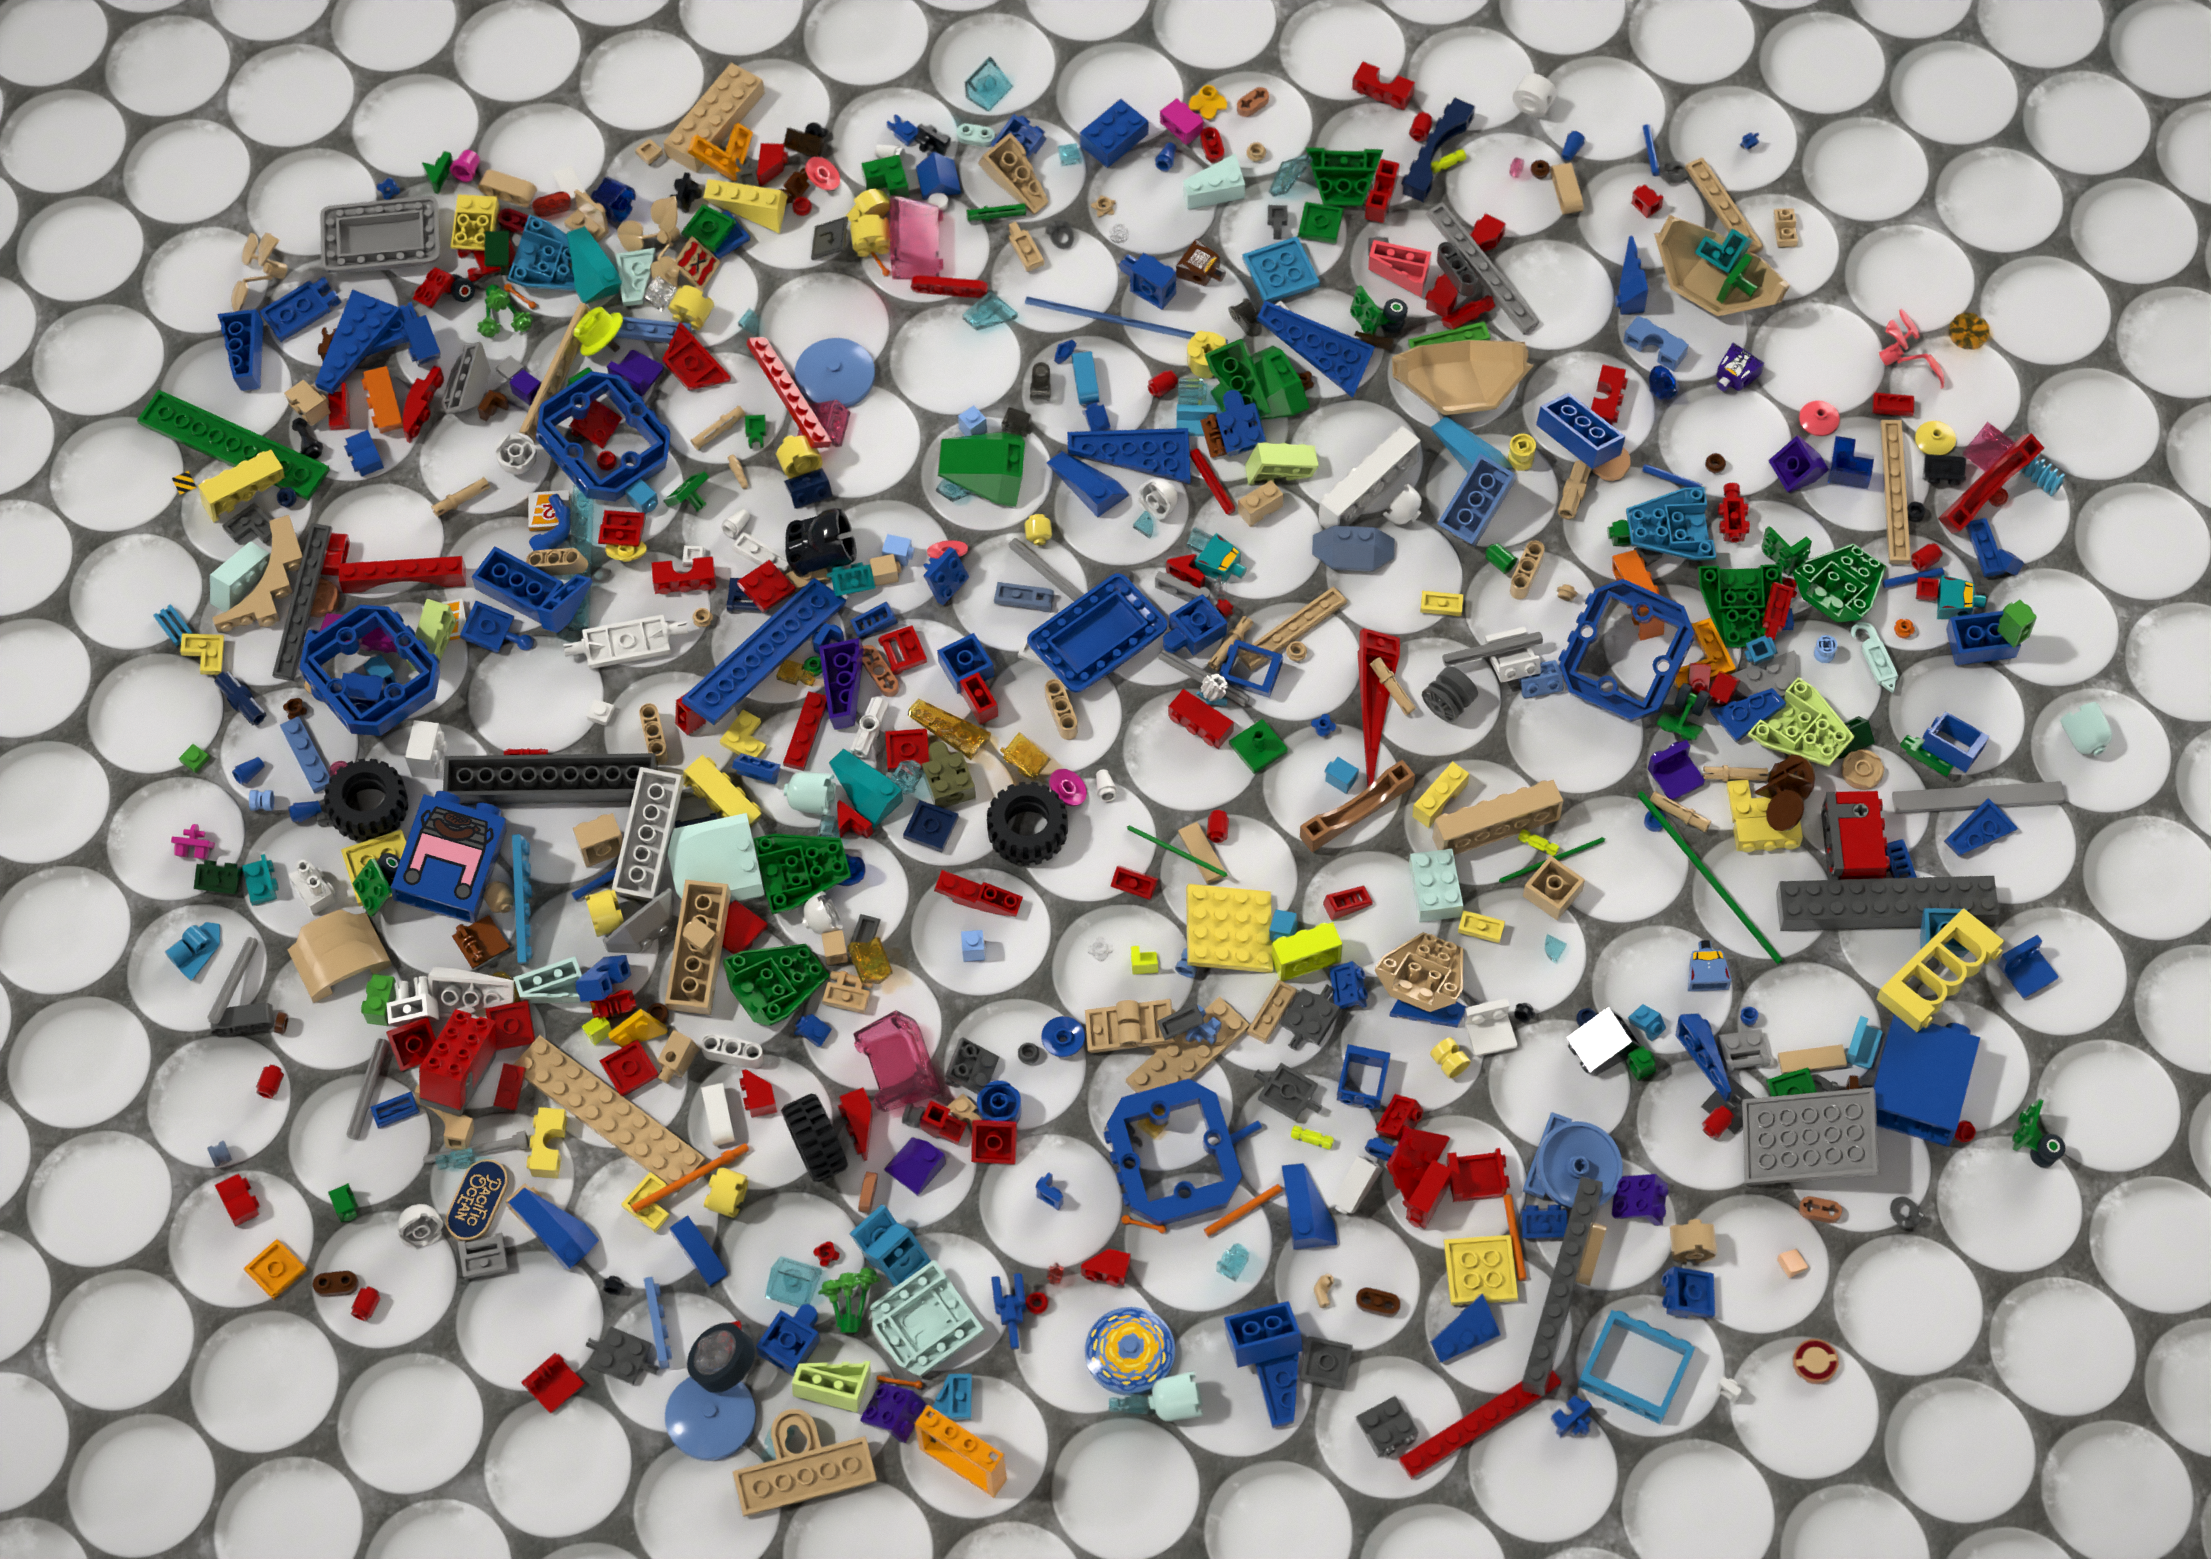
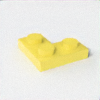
M182 633L181 656H201L200 674L219 675L222 673L224 635Z
M742 710L720 739V745L738 755L743 753L760 758L766 750V744L752 737V734L760 725L761 720L751 713Z
M1748 780L1727 781L1726 787L1733 823H1735V819L1766 817L1768 804L1772 799L1766 797L1751 798Z
M649 1172L621 1203L622 1208L656 1233L670 1217L669 1213L656 1203L637 1213H633L630 1206L666 1187L667 1184Z

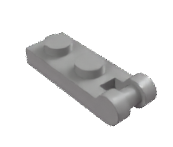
M1158 571L1155 576V588L1187 602L1203 594L1210 602V591L1208 588L1202 587L1199 589L1190 582L1176 579L1169 573Z

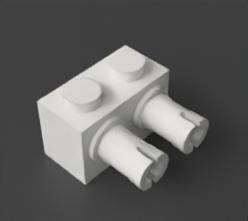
M306 860L298 861L296 864L297 870L289 874V877L314 916L336 903L333 897L335 891L330 883L325 884L323 881L325 876L319 867L315 868L311 862L308 863Z
M421 976L419 980L417 977L414 978L416 996L410 998L408 981L394 983L396 1001L387 1003L388 1024L400 1027L428 1017L429 1022L439 1020L438 1000L429 995L428 977Z

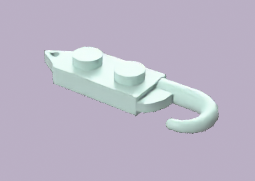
M1867 622L1854 624L1851 628L1853 638L1856 637V630L1859 628L1865 629L1870 637L1862 644V653L1877 685H1882L1891 693H1894L1898 674L1875 628Z

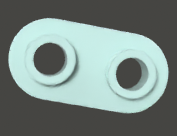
M962 124L957 128V139L963 144L989 147L995 139V133L989 127Z

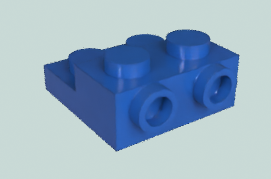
M1013 114L991 146H995L1011 133L1024 147L1025 155L1029 159L1033 153L1036 154L1047 138L1044 136L1045 131L1037 125L1032 127L1029 125L1030 121L1022 115L1019 118Z
M1672 1267L1662 1276V1286L1666 1287V1295L1663 1297L1662 1305L1666 1308L1667 1315L1684 1318L1690 1315L1705 1318L1715 1316L1714 1273L1680 1267Z

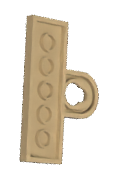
M1219 996L1205 1009L1206 1016L1203 1018L1206 1024L1212 1017L1221 1022V1029L1217 1033L1216 1041L1213 1045L1204 1038L1200 1043L1195 1039L1188 1042L1185 1039L1187 1032L1175 1036V1043L1148 1046L1155 1054L1126 1078V1083L1136 1093L1186 1079L1192 1080L1240 1038L1250 1025Z
M799 1409L783 1411L772 1423L771 1438L777 1460L732 1471L743 1517L877 1482L866 1436L821 1448L813 1418L805 1411ZM792 1425L798 1426L808 1441L806 1449L799 1454L789 1452L785 1446L787 1430Z

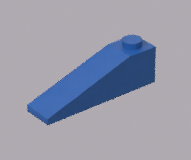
M1629 236L1619 292L1618 295H1615V305L1619 307L1621 315L1644 313L1648 295L1644 269L1641 270V260L1638 258V251L1633 236Z
M1063 451L1047 461V465L1097 518L1129 496V493L1117 480Z
M1699 1013L1680 1015L1675 1036L1724 1101H1729L1731 1088L1709 1022L1703 1019Z
M1304 1163L1282 1165L1293 1250L1337 1245L1334 1221Z
M523 1188L507 1202L565 1270L571 1269L599 1241L585 1223L527 1188Z

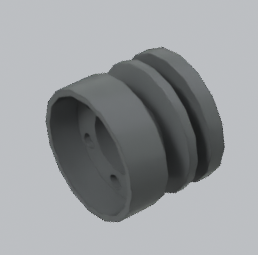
M1452 666L1445 667L1436 676V681H1432L1422 691V698L1427 707L1436 716L1447 722H1454L1464 712V708L1468 707L1478 697L1477 688L1472 680L1462 671Z

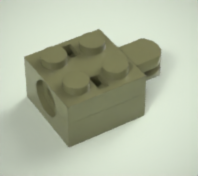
M944 742L932 743L928 750L931 761L922 763V771L933 804L946 808L976 798L975 785L962 751L950 755L948 747Z

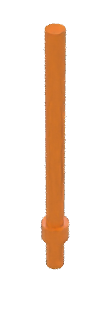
M744 1143L733 1150L721 1153L719 1158L631 1205L633 1213H637L720 1166L731 1164L735 1161V1158L749 1151L747 1144Z

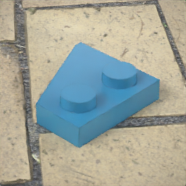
M949 1374L932 1408L950 1420H971L972 1374Z

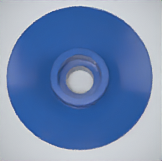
M1060 1016L1046 1023L1042 1030L1041 1040L1044 1048L1050 1054L1057 1057H1068L1074 1055L1082 1048L1085 1033L1077 1020L1067 1016ZM1065 1037L1067 1041L1060 1042L1059 1039Z

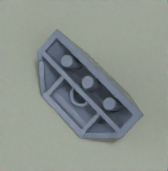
M1334 525L1313 535L1312 555L1331 569L1374 571L1386 562L1394 559L1395 539L1375 527Z

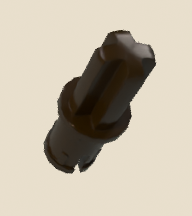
M1356 331L1354 336L1362 337V339L1358 340L1376 348L1392 350L1394 345L1392 338L1377 336L1376 333L1368 334Z

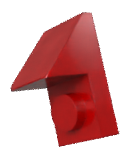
M1196 554L1171 558L1166 561V573L1173 575L1181 581L1190 582L1199 589L1205 586V575L1199 569L1194 568L1195 560L1197 559Z
M839 800L837 802L840 838L852 828L857 835H863L868 839L873 833L872 823Z

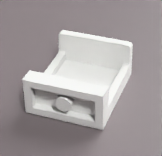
M1525 627L1487 635L1485 636V644L1527 635V630ZM1531 647L1489 656L1501 683L1541 673L1540 658L1538 655H1534Z

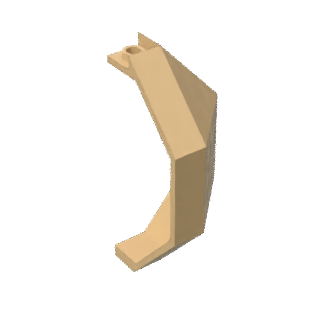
M1672 215L1668 216L1661 231L1654 233L1670 289L1716 316L1781 303L1790 287V284L1770 265L1747 250L1746 253L1753 258L1744 278L1758 287L1751 297L1736 287L1725 302L1721 304L1716 299L1729 273L1695 254V251L1704 236L1710 237L1720 244H1723L1726 238L1717 232Z
M1465 340L1421 345L1393 356L1392 375L1394 379L1433 410L1443 415L1497 409L1534 365L1527 362L1529 353L1525 342Z

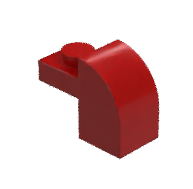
M930 1100L919 1123L921 1129L934 1138L939 1136L958 1145L967 1123L948 1115L949 1108Z

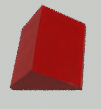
M428 1017L386 1031L400 1071L422 1064L436 1041Z
M972 1120L971 1162L1015 1164L1018 1136L1017 1122Z

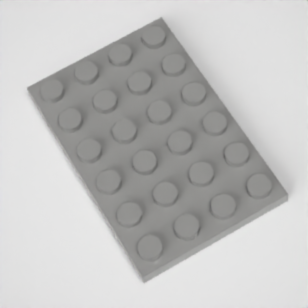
M1874 1087L1742 1099L1744 1179L1746 1186L1879 1175L1876 1094Z

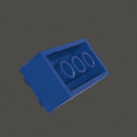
M1566 393L1540 406L1536 425L1591 469L1621 455L1626 436L1572 394Z
M495 546L472 575V581L476 590L540 624L541 621L536 608L564 585L563 581Z

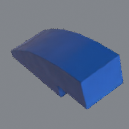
M688 1215L669 1227L672 1236L709 1287L728 1275L722 1263Z

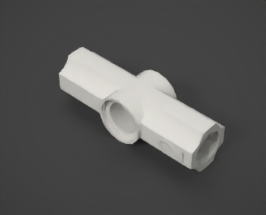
M872 697L865 715L860 719V727L850 748V753L857 758H867L874 740L879 736V728L889 706V703L883 698ZM868 726L873 727L872 729H866Z

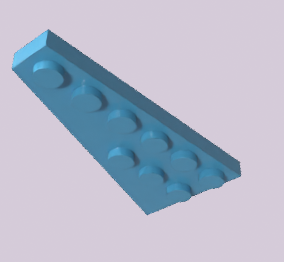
M521 834L512 835L517 960L520 965L529 964V959H532V947L529 946V937H531L529 898L532 897V886L529 885V876H531V864H529L530 843Z

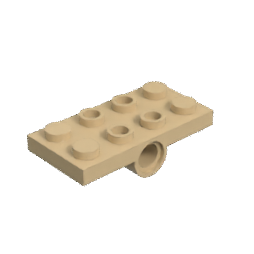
M1164 999L1138 1003L1135 1000H1123L1116 1003V1006L1085 1010L1089 1054L1175 1043V1037L1164 1040L1157 1023L1158 1020L1173 1014L1172 1001Z

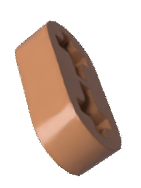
M1258 87L1240 98L1237 102V113L1242 117H1249L1266 106L1269 102L1268 90Z
M866 1172L858 1206L859 1212H871L878 1173Z
M1807 1196L1801 1200L1799 1212L1807 1219L1835 1223L1840 1219L1842 1208L1835 1201ZM1808 1203L1812 1204L1813 1209L1811 1212L1807 1211V1207H1805ZM1830 1208L1834 1209L1833 1216H1829L1828 1211Z

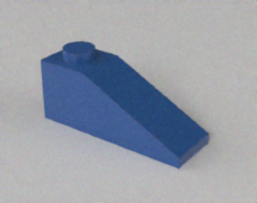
M576 574L536 608L543 629L558 633L572 621L593 582L591 578Z

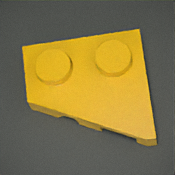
M640 1009L610 1031L608 1036L611 1041L620 1047H624L637 1039L640 1043L664 1035L668 1030L666 1025Z

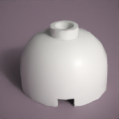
M516 433L513 436L507 435L496 446L498 463L508 473H526L536 462L537 450L533 440L527 435Z
M1153 478L1144 482L1138 488L1137 493L1140 492V498H1138L1139 505L1149 517L1154 515L1158 518L1156 520H1161L1170 515L1177 506V492L1174 486L1166 479Z
M1406 484L1404 487L1407 490L1400 491L1386 509L1390 511L1383 513V516L1394 524H1406L1410 520L1414 522L1421 514L1419 511L1421 497L1410 484Z
M823 891L815 894L807 901L803 910L805 917L802 918L807 929L811 928L820 935L842 929V925L838 926L837 921L841 920L832 900H826L823 897L826 895Z
M426 1204L408 1207L401 1213L397 1222L400 1240L410 1248H415V1245L422 1244V1247L429 1246L436 1242L442 1234L443 1223L439 1214L434 1208Z

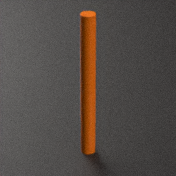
M1279 1184L1205 1228L1206 1236H1211L1281 1193L1282 1189Z
M1508 1194L1503 1196L1511 1235L1517 1277L1519 1281L1527 1279L1513 1199L1512 1195Z

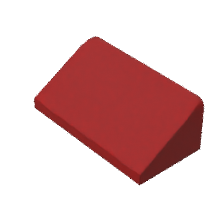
M1119 865L1116 867L1111 887L1151 900L1159 879Z

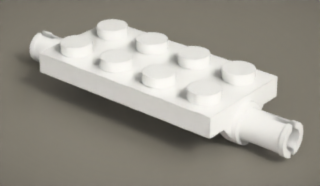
M663 614L582 630L583 639L581 641L563 644L566 657L581 653L587 655L589 669L671 654L668 639L671 636L688 634L686 621L673 624L665 623Z

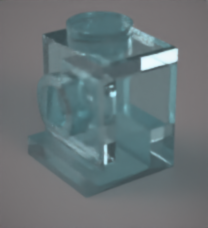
M914 760L902 761L890 780L902 789L903 794L914 793L915 787L924 772L920 770L921 765Z
M1233 1244L1230 1250H1225L1221 1261L1218 1260L1216 1263V1271L1236 1282L1249 1261V1252L1243 1245Z

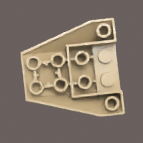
M1422 932L1384 955L1375 967V973L1389 996L1432 1012L1456 1003L1462 993L1463 948L1452 942L1437 938L1432 934Z

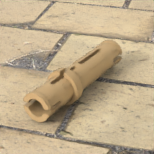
M738 405L728 414L721 415L718 421L690 440L694 448L699 450L726 429L730 430L734 423L746 416L744 410Z
M482 477L455 494L447 495L446 499L432 505L431 509L438 518L451 509H457L458 505L490 489V485H487L489 484L485 477Z
M1243 616L1237 626L1229 631L1227 639L1208 662L1212 669L1215 668L1216 671L1220 669L1228 658V648L1230 644L1234 645L1235 639L1243 642L1245 634L1254 624L1250 618Z
M1381 657L1374 660L1370 666L1378 675L1379 682L1384 684L1405 716L1413 712L1416 706L1396 681L1393 671L1390 672Z
M1722 765V767H1703L1705 772L1703 773V778L1705 780L1722 779L1723 782H1727V780H1768V776L1759 775L1768 774V768L1728 767V765Z
M1657 791L1650 798L1653 805L1684 821V824H1690L1704 833L1711 824V820L1695 813L1694 809L1685 808Z

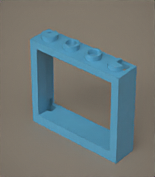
M1611 1310L1580 1376L1577 1387L1661 1425L1691 1360L1695 1347L1691 1346V1343L1684 1339L1678 1340L1671 1337L1665 1330H1656L1650 1327L1645 1321H1636L1623 1311L1616 1312ZM1613 1323L1684 1355L1661 1407L1590 1375Z

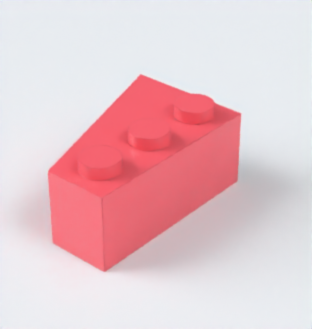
M1374 240L1369 255L1368 270L1422 298L1430 269L1432 252Z

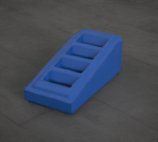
M887 601L850 620L858 638L865 637L898 623ZM876 616H879V622L876 621ZM871 619L873 625L869 626L867 620ZM863 622L866 629L862 630L859 623Z
M1901 839L1887 843L1885 856H1889V870L1892 877L1900 878L1899 875L1908 873L1909 876L1903 878H1917L1904 840ZM1902 857V860L1894 862V859ZM1904 865H1905V867H1906V868L1897 870V867H1901V866H1904Z

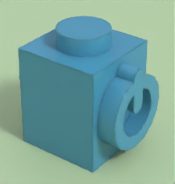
M1766 635L1746 643L1747 650L1744 651L1748 662H1753L1754 665L1770 660L1778 653L1772 638H1767Z

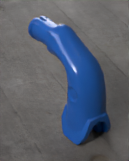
M553 494L548 498L559 523L543 535L537 534L529 540L533 551L556 549L568 538L571 511L564 504L559 494Z

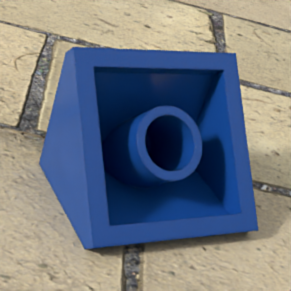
M933 152L916 166L922 200L929 199L934 193H943L946 196L961 194L953 159Z

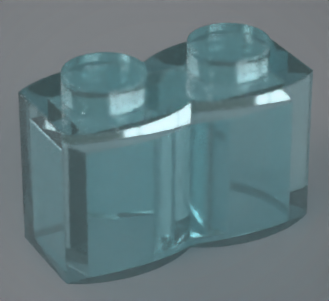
M1179 378L1178 405H1202V401H1206L1207 383H1203L1202 378Z

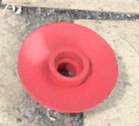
M812 157L807 161L806 173L817 187L831 191L839 186L840 176L831 162L822 157Z
M1824 401L1807 403L1802 407L1799 414V422L1802 428L1815 436H1826L1833 433L1840 421L1836 408Z
M942 541L931 545L927 549V554L931 558L939 559L950 547L955 549L958 556L961 557L967 553L968 546L961 541Z

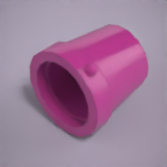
M464 150L449 167L451 174L460 181L470 182L476 175L475 171L480 162L479 156L471 150Z

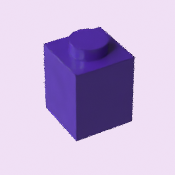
M523 369L518 374H515L509 382L512 394L529 406L533 403L541 386L539 380Z

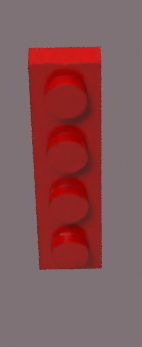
M808 691L783 761L785 767L804 771L827 706L826 695Z

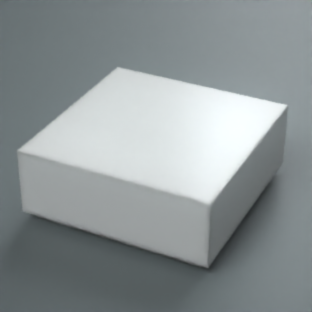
M684 546L683 567H692V558L705 557V546Z

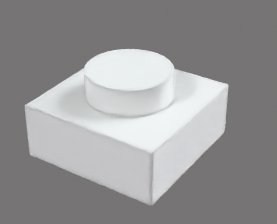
M594 699L587 714V720L607 726L615 710L614 705Z
M1723 1376L1717 1385L1716 1391L1732 1403H1735L1740 1397L1742 1389H1740L1736 1381Z

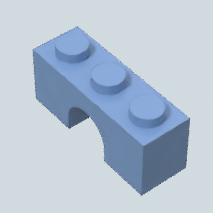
M1639 315L1625 331L1623 343L1639 352L1647 345L1659 347L1657 362L1673 372L1687 356L1689 346L1683 339L1673 336L1666 329L1659 328L1650 320Z

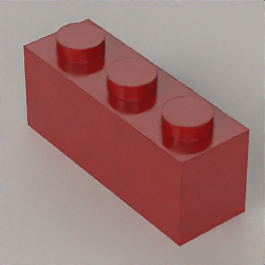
M1182 689L1168 706V716L1174 723H1180L1186 727L1188 732L1198 735L1209 746H1215L1219 749L1234 731V721L1185 689Z

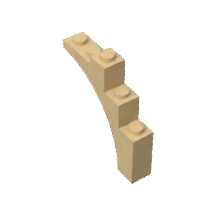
M289 515L269 521L272 533V551L267 569L255 589L242 602L230 610L212 617L218 632H227L232 630L233 627L240 625L246 626L255 620L258 621L260 627L271 626L275 622L280 621L273 599H282L287 597L288 594L293 593L286 571L299 570L303 557Z

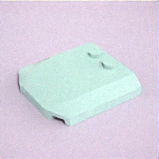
M747 813L673 829L667 852L676 893L680 899L683 897L685 879L728 884L731 890L729 904L735 900L741 902L765 896Z
M935 1259L870 1305L875 1333L898 1366L920 1378L985 1332Z

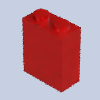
M1435 1160L1431 1161L1407 1205L1406 1220L1412 1226L1426 1229L1450 1187L1453 1169Z

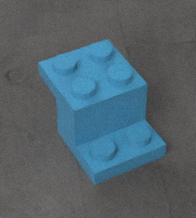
M882 1204L849 1233L868 1262L873 1267L882 1271L894 1288L931 1262L912 1232L897 1223L887 1207Z

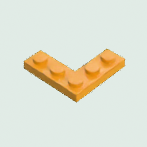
M739 123L733 125L725 152L695 134L692 136L687 153L735 182L737 180L736 172L741 171L736 166V158H739L740 164H744L753 132Z
M1708 618L1693 623L1692 628L1696 636L1695 638L1706 658L1695 663L1711 664L1710 681L1715 680L1719 671H1724L1728 674L1735 673L1736 667L1712 619ZM1689 665L1680 668L1674 681L1678 692L1683 683L1688 684Z

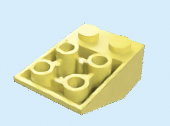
M458 194L451 249L485 250V232L496 231L498 226L497 216L500 212V205L496 196Z

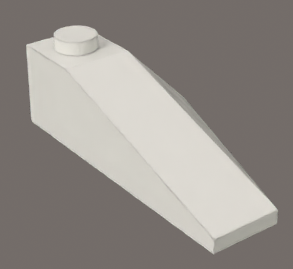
M434 967L428 975L429 995L438 1000L439 1017L450 1018L455 1009L471 1013L479 1009L514 1002V980L444 967Z

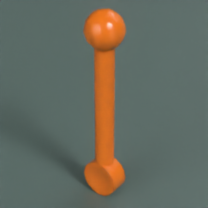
M870 252L882 269V274L888 276L890 271L884 267L875 252Z
M505 284L504 289L506 292L516 295L527 303L530 309L536 307L534 301H529L515 291L511 284Z
M1128 1215L1122 1216L1121 1219L1124 1225L1131 1223L1158 1230L1160 1233H1165L1167 1230L1165 1225L1157 1226L1133 1220Z
M881 1375L876 1377V1381L880 1383L888 1382L914 1386L916 1389L923 1387V1383L920 1380L912 1382L885 1378Z

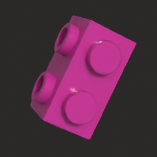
M1177 98L1160 111V123L1186 146L1196 139L1203 130L1202 117L1191 111L1186 103H1182Z

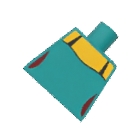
M1218 533L1213 536L1195 560L1196 569H1199L1205 576L1221 582H1226L1232 574L1241 579L1247 571V568L1240 564L1241 552Z
M1941 575L1938 584L1937 619H1950V617L1971 615L1974 607L1985 608L1986 596L1974 594L1973 582Z

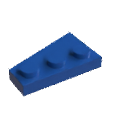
M1771 688L1750 695L1747 699L1730 702L1724 707L1710 709V713L1732 739L1738 742L1748 734L1760 719L1765 722L1786 706V702Z
M1988 798L1944 842L1957 856H1961L2014 832L2018 828Z
M1398 999L1389 1017L1397 1018L1399 1016L1413 1021L1423 1020L1429 1021L1431 1024L1457 1028L1464 1017L1467 1006L1456 1002L1428 1012Z
M1483 1293L1478 1295L1460 1315L1430 1341L1439 1363L1501 1335Z
M1299 1352L1255 1363L1272 1428L1294 1423Z

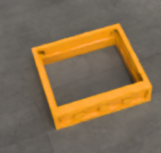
M929 1405L925 1408L915 1422L919 1450L994 1498L1007 1480L1004 1454ZM932 1437L937 1440L935 1443L931 1442ZM992 1453L998 1455V1458L995 1460V1462L992 1458H990V1455Z

